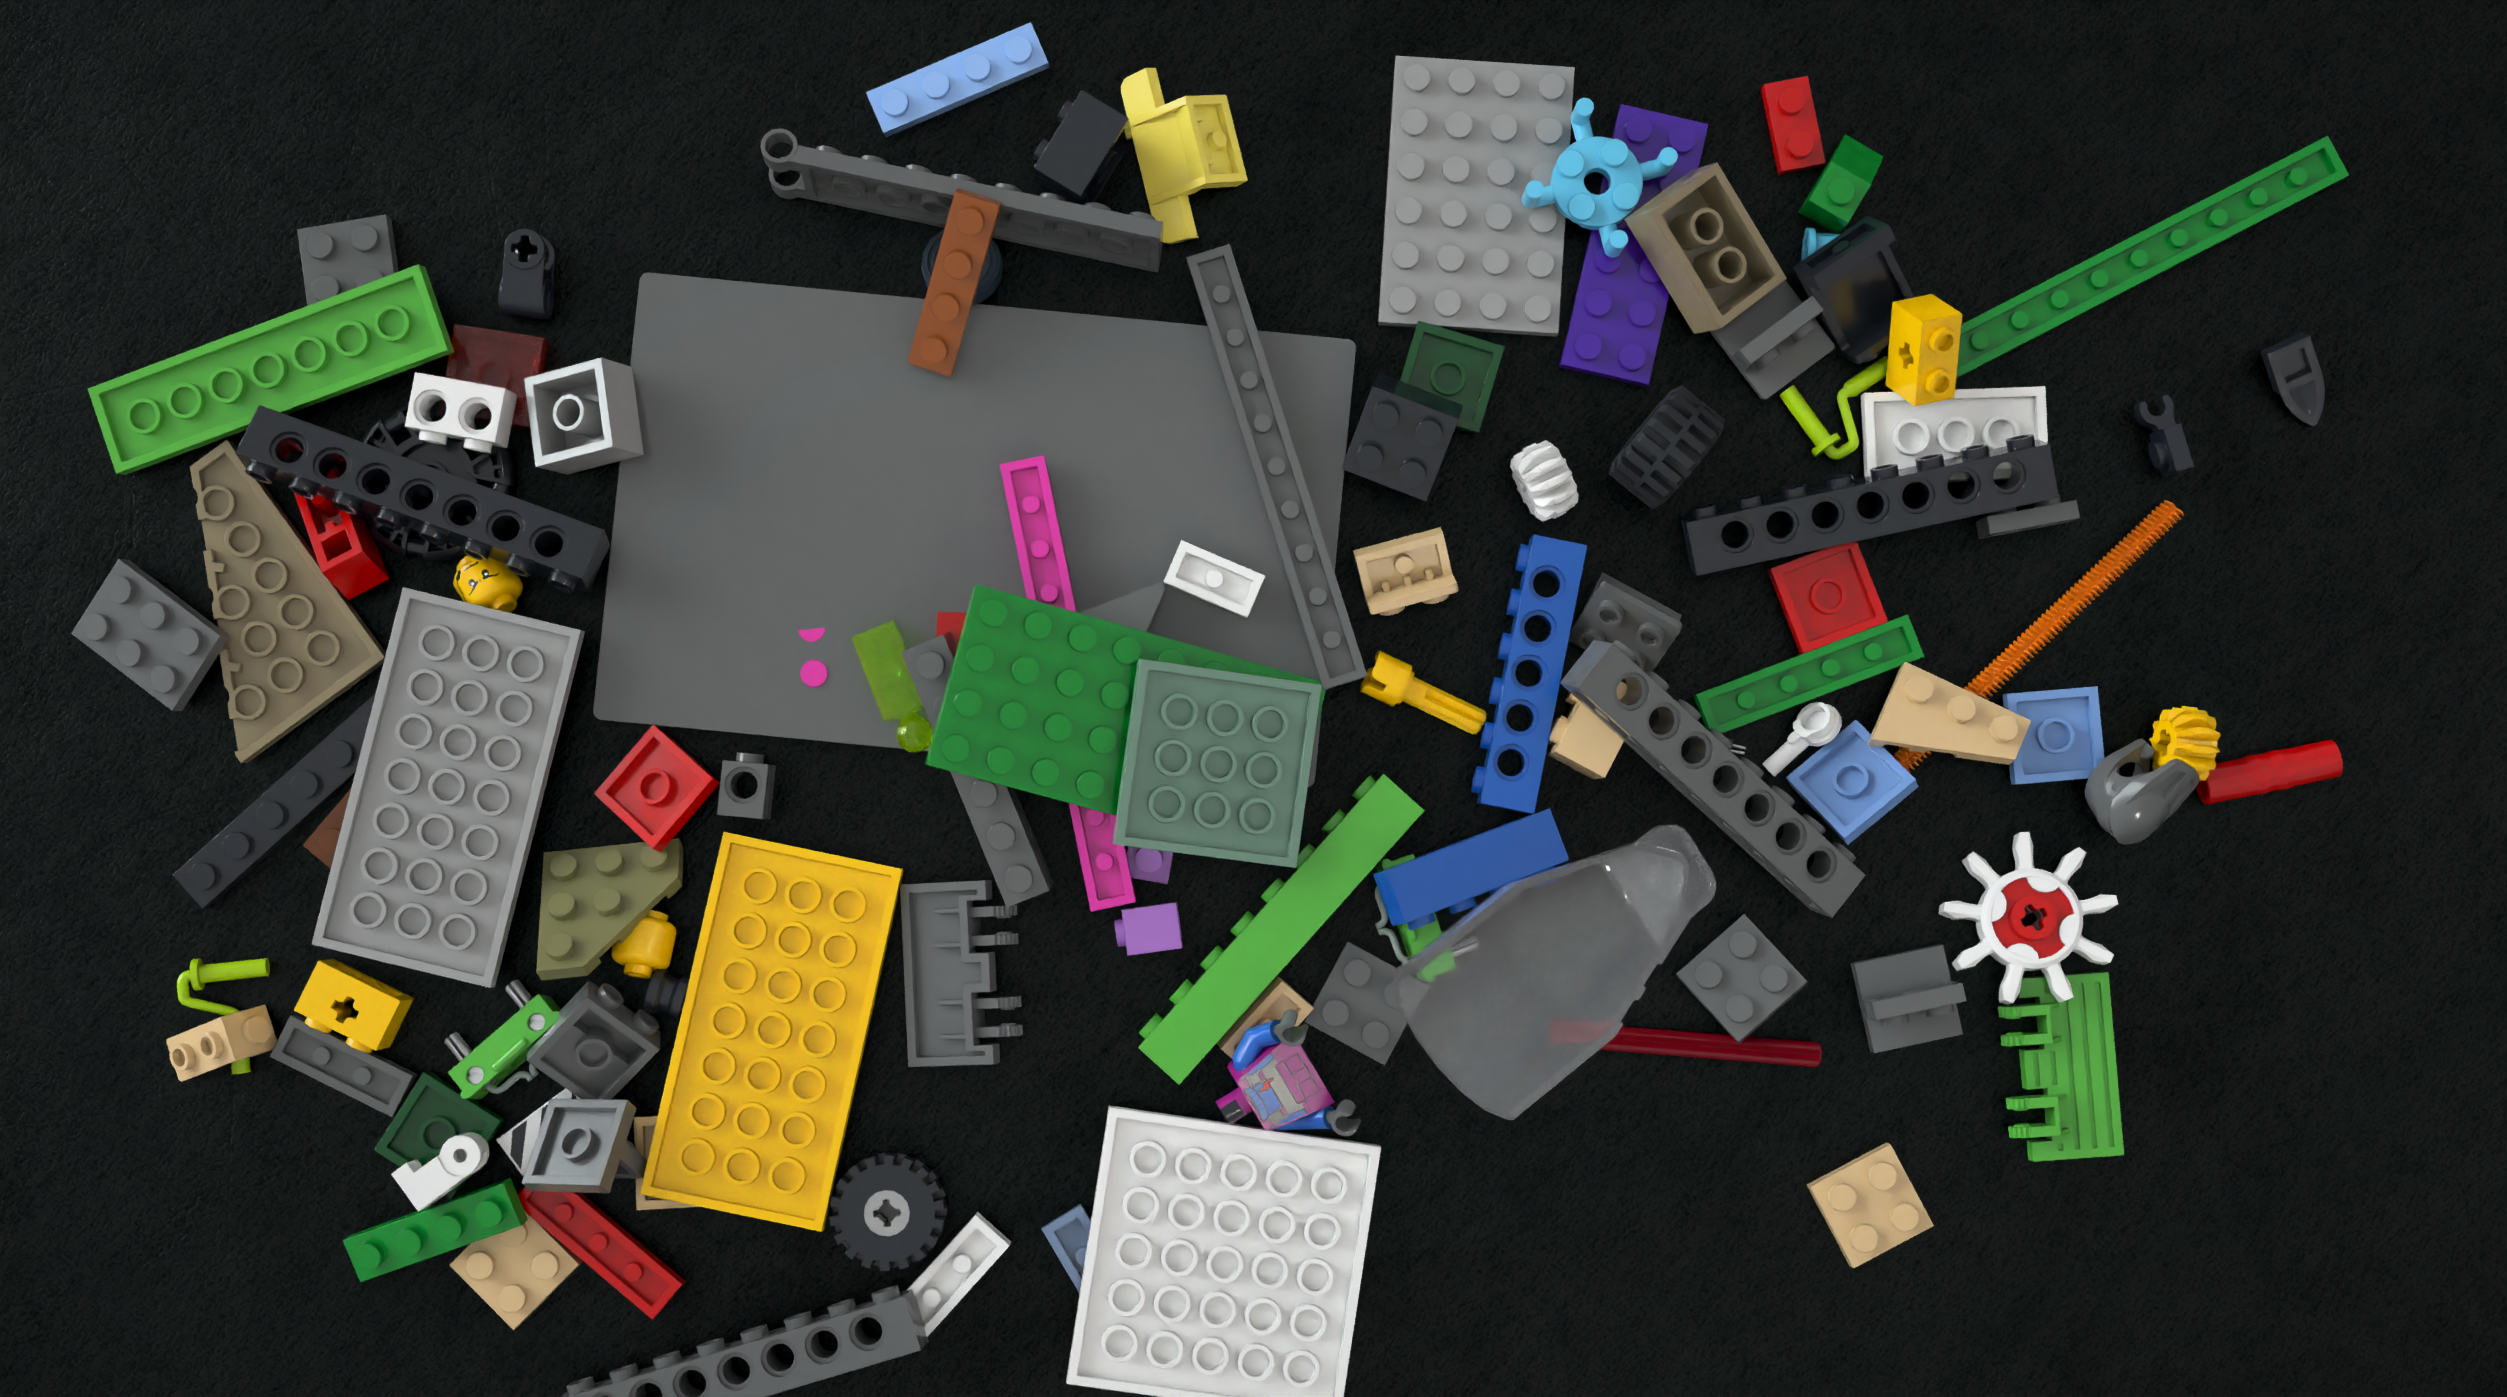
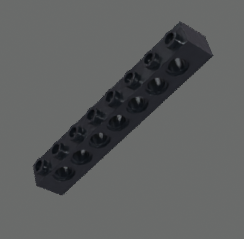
M261 405L258 406L235 452L246 468V474L258 481L271 484L274 479L288 484V488L302 497L315 499L316 495L327 498L332 500L333 506L349 514L357 515L359 510L374 515V519L378 523L390 529L401 530L402 526L418 531V536L429 543L444 546L445 542L462 547L461 551L473 559L486 562L490 557L505 563L504 567L520 576L530 577L531 573L548 578L547 582L550 585L565 592L572 593L574 589L589 593L610 546L604 529ZM303 451V455L299 460L293 463L284 462L287 455L291 452ZM338 466L347 467L344 474L334 479L327 478L328 473L333 468ZM376 483H390L383 493L370 494L371 488ZM423 497L433 498L432 503L423 510L412 509L418 499ZM471 512L476 514L475 519L468 525L459 526L455 524L456 519L464 513ZM508 528L519 529V533L514 539L510 541L498 540V536L503 530ZM557 543L563 546L561 551L555 556L544 557L540 555L543 548L549 544Z
M2033 434L2020 435L2006 439V446L1989 450L1988 444L1974 445L1962 448L1960 450L1961 456L1944 460L1943 454L1928 455L1915 459L1916 466L1898 469V464H1887L1871 468V476L1853 479V474H1841L1826 478L1825 486L1808 489L1807 483L1794 484L1781 488V495L1763 499L1762 493H1754L1737 497L1735 499L1736 505L1718 509V503H1708L1692 507L1690 509L1691 515L1680 517L1690 569L1696 576L2059 498L2050 444L2038 439L2034 440ZM2008 462L2012 470L2009 480L2002 485H1996L1993 480L1995 468L2001 463ZM1964 472L1967 480L1965 488L1959 494L1950 495L1947 487L1950 477L1955 473ZM1912 482H1919L1922 488L1920 498L1913 504L1905 505L1902 499L1904 488ZM1866 492H1874L1877 497L1875 508L1868 514H1859L1857 510L1859 497ZM1820 502H1830L1832 506L1831 517L1825 523L1815 524L1812 520L1813 508ZM1777 511H1784L1788 518L1784 530L1776 534L1769 533L1766 527L1769 516ZM1732 521L1741 522L1743 533L1740 539L1734 543L1723 542L1721 533L1724 526Z

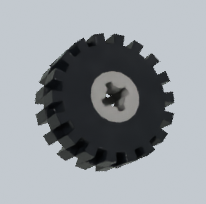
M890 1150L880 1151L876 1155H869L860 1160L848 1170L836 1185L837 1190L831 1197L830 1207H833V1214L829 1216L830 1227L835 1226L837 1233L834 1235L837 1244H844L848 1249L845 1254L851 1260L854 1257L862 1260L861 1266L869 1269L872 1266H878L880 1271H890L895 1267H899L900 1270L907 1268L913 1262H919L924 1258L943 1234L947 1225L945 1223L946 1217L949 1214V1204H946V1196L948 1195L946 1186H941L938 1180L940 1175L935 1168L931 1171L925 1165L927 1161L919 1156L915 1159L908 1156L909 1152L898 1151L897 1153H890Z

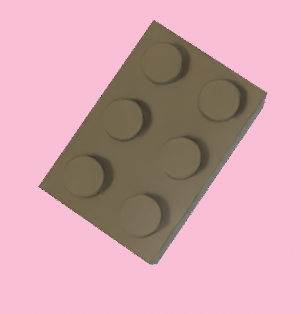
M1717 162L1690 170L1624 219L1694 334L1721 329L1787 279Z

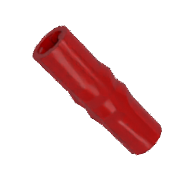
M2333 740L2272 750L2263 754L2249 755L2240 759L2217 763L2214 770H2209L2206 781H2199L2196 790L2200 800L2205 805L2251 795L2266 794L2275 790H2284L2298 785L2340 777L2343 772V761L2340 750Z

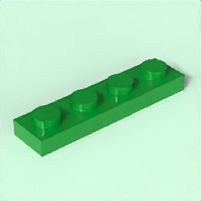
M509 1178L430 1206L419 1212L416 1211L351 1234L343 1242L360 1282L519 1227L528 1219L513 1182Z

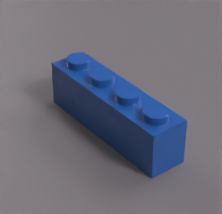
M1549 808L1373 874L1392 926L1407 923L1409 929L1413 930L1436 921L1433 913L1446 907L1449 908L1451 914L1477 905L1474 899L1477 895L1489 891L1491 898H1495L1517 889L1515 881L1526 876L1530 877L1532 883L1557 874L1555 865L1568 861L1569 858Z

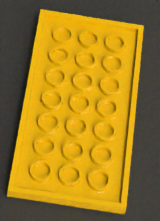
M723 832L640 1194L810 1230L824 1231L904 872L903 869Z

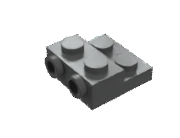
M589 980L559 1011L558 1021L528 1051L527 1061L580 1099L611 1100L660 1050L661 1032L658 1030L659 1024L649 1012L639 1009L634 1013L622 1004L624 1002L623 997L613 986L603 983L598 987Z

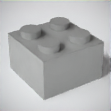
M597 358L524 379L535 467L568 475L644 455L632 367L608 359Z

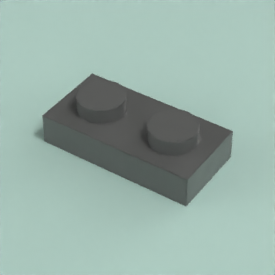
M2059 495V498L2033 503V508L2017 511L2016 507L1990 512L1989 516L1975 522L1978 537L1982 539L2064 524L2080 518L2077 500L2061 503Z

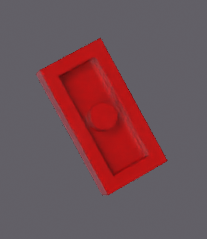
M1808 76L1764 84L1761 88L1778 176L1823 167L1826 162Z

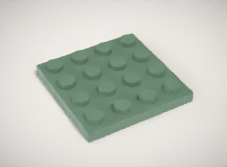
M1138 659L1112 844L1296 868L1322 685Z

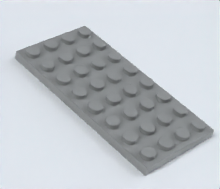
M403 587L311 945L489 988L495 987L585 631Z

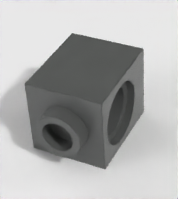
M737 752L736 761L723 760L717 815L771 819L776 765L763 764L764 755ZM749 772L755 776L758 787L755 794L746 799L739 794L737 782L743 774Z

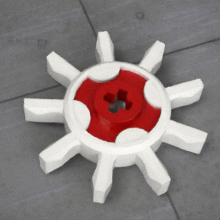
M2019 832L2014 835L2012 846L2015 871L2007 873L2002 877L1977 853L1973 851L1962 860V863L1986 890L1977 905L1956 900L1944 902L1939 906V914L1953 920L1965 919L1976 922L1980 942L1974 947L1962 951L1952 962L1956 971L1973 967L1985 956L1991 955L1995 960L2006 966L2005 975L1999 987V1002L2009 1005L2014 1003L2020 993L2024 971L2041 969L2047 980L2050 992L2060 1003L2073 998L2071 984L2060 964V961L2065 959L2071 952L2081 955L2092 963L2105 965L2111 962L2114 956L2112 952L2103 945L2084 938L2081 933L2083 916L2087 914H2101L2118 905L2116 895L2099 894L2090 899L2078 900L2073 889L2067 884L2073 873L2081 867L2086 855L2084 850L2078 847L2062 857L2054 873L2035 869L2033 864V843L2030 833ZM2033 912L2036 915L2037 921L2032 925L2024 927L2021 919L2026 914Z

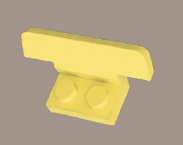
M1144 68L1124 79L1121 85V94L1126 114L1129 118L1131 134L1151 215L1157 221L1163 222L1162 242L1175 244L1198 238L1188 195L1206 188L1237 187L1248 181L1227 96H1184L1165 104L1156 68Z

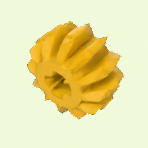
M2182 706V708L2173 707L2171 710H2163L2159 721H2154V734L2152 738H2149L2152 747L2155 749L2151 757L2154 759L2153 771L2170 760L2177 758L2190 764L2197 771L2200 778L2199 781H2206L2209 770H2214L2216 767V753L2220 752L2217 748V741L2221 735L2215 731L2216 719L2208 716L2207 711L2198 710L2197 707Z

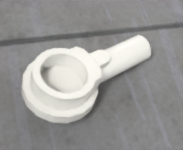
M1821 702L1806 705L1799 712L1797 720L1793 722L1794 731L1788 736V741L1762 763L1763 766L1775 777L1809 745L1818 747L1832 741L1842 726L1839 712L1831 705Z

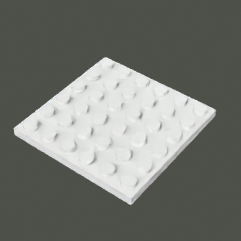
M1109 1105L1066 1384L1157 1397H1344L1381 1146L1274 1129L1265 1131L1264 1128L1233 1123L1229 1125L1226 1122Z

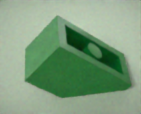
M1845 134L1799 210V213L1831 232L1838 234L1849 223L1872 184L1884 156Z

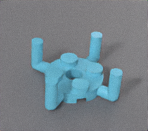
M1581 98L1577 101L1570 118L1576 142L1566 148L1559 156L1552 172L1550 186L1544 187L1537 180L1530 181L1527 184L1522 195V204L1528 209H1533L1554 203L1557 210L1566 219L1568 218L1579 224L1580 227L1588 230H1599L1605 254L1608 257L1615 258L1621 254L1628 242L1627 234L1622 230H1618L1617 224L1622 222L1638 203L1643 181L1666 176L1676 163L1678 154L1675 149L1666 147L1661 150L1657 159L1638 163L1634 154L1623 141L1593 136L1589 118L1594 110V104L1589 98ZM1592 172L1601 173L1607 178L1609 188L1603 194H1592L1585 188L1584 177Z

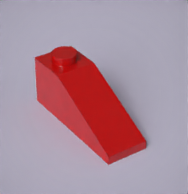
M335 467L330 470L327 478L334 479L340 477L341 474L338 468ZM294 493L321 572L348 600L389 579L379 549L364 519L360 518L359 514L346 513L333 506L332 500L316 495L315 499H308Z

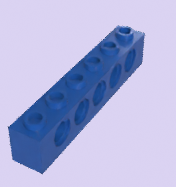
M1533 535L1529 539L1528 545L1520 544L1515 567L1516 571L1523 572L1520 588L1511 589L1506 615L1514 616L1511 633L1503 632L1498 651V659L1505 660L1502 678H1493L1489 696V703L1496 705L1493 723L1485 721L1480 741V748L1487 749L1484 767L1476 766L1471 792L1478 794L1477 804L1526 814H1534L1587 545L1539 535ZM1548 574L1555 580L1557 588L1554 596L1546 598L1535 592L1533 581L1536 575ZM1539 618L1545 622L1548 634L1544 641L1534 642L1526 636L1524 625L1528 619ZM1521 662H1530L1538 669L1539 679L1532 687L1523 686L1516 679V667ZM1512 706H1521L1528 711L1530 724L1526 730L1519 732L1509 727L1506 716ZM1505 750L1516 752L1521 759V768L1514 776H1506L1498 768V757Z

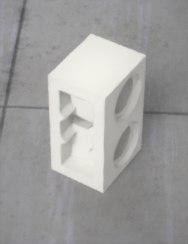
M415 372L405 427L419 432L418 440L446 445L447 438L464 440L463 448L491 453L492 446L503 448L508 446L517 395L506 388ZM444 400L447 407L446 414L441 420L432 422L430 418L431 407L437 401ZM489 408L492 414L490 424L482 430H477L474 423L476 414L482 409Z

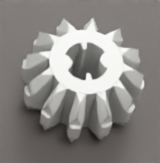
M1545 440L1538 444L1533 443L1523 448V451L1514 455L1510 465L1513 472L1512 477L1516 482L1517 490L1520 492L1523 502L1527 504L1530 513L1535 515L1536 518L1541 521H1546L1550 518L1555 519L1565 514L1566 511L1578 503L1577 484L1573 480L1572 471L1568 468L1566 459L1561 456L1557 447Z

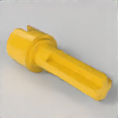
M1382 651L1376 653L1374 658L1376 660L1375 666L1368 668L1366 672L1367 677L1362 681L1360 692L1392 707L1395 704L1399 705L1403 701L1471 734H1477L1482 729L1487 716L1485 710L1414 677L1411 665Z

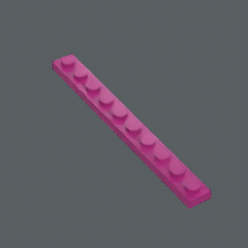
M1045 456L999 464L1026 597L1077 612ZM1069 803L1090 910L1096 911L1136 902L1125 846L1112 844L1116 815Z

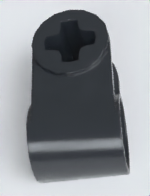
M526 228L518 229L512 232L506 239L502 279L498 292V304L502 316L549 319L552 315L554 307L553 283L556 250L549 240L533 230ZM533 246L538 248L537 254L529 255L528 259L523 257L524 250L529 251Z

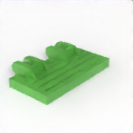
M2108 972L2065 974L2071 984L2073 998L2060 1003L2050 992L2045 976L2022 977L2020 993L2017 998L2035 997V1003L1998 1007L1999 1017H2004L2005 1019L2037 1016L2038 1032H2008L2005 1035H2001L2002 1046L2039 1045V1048L2019 1049L2022 1088L2027 1090L2043 1089V1094L2006 1098L2007 1109L2026 1111L2028 1109L2044 1108L2046 1123H2018L2008 1127L2009 1138L2047 1137V1139L2027 1140L2028 1160L2032 1162L2124 1155Z

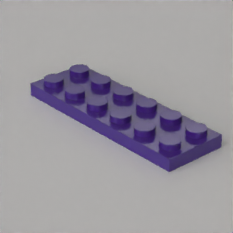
M1624 104L1620 105L1612 139L1623 141L1634 154L1638 163L1657 159L1661 150L1666 147L1675 149L1678 154L1676 163L1666 176L1643 181L1638 203L1629 215L1690 170L1699 168L1708 124ZM1604 175L1599 195L1605 193L1609 188L1608 180ZM1623 220L1617 224V229L1627 234L1628 242L1621 254L1615 258L1608 257L1605 254L1599 230H1590L1559 367L1647 387L1651 377L1669 292L1626 221Z

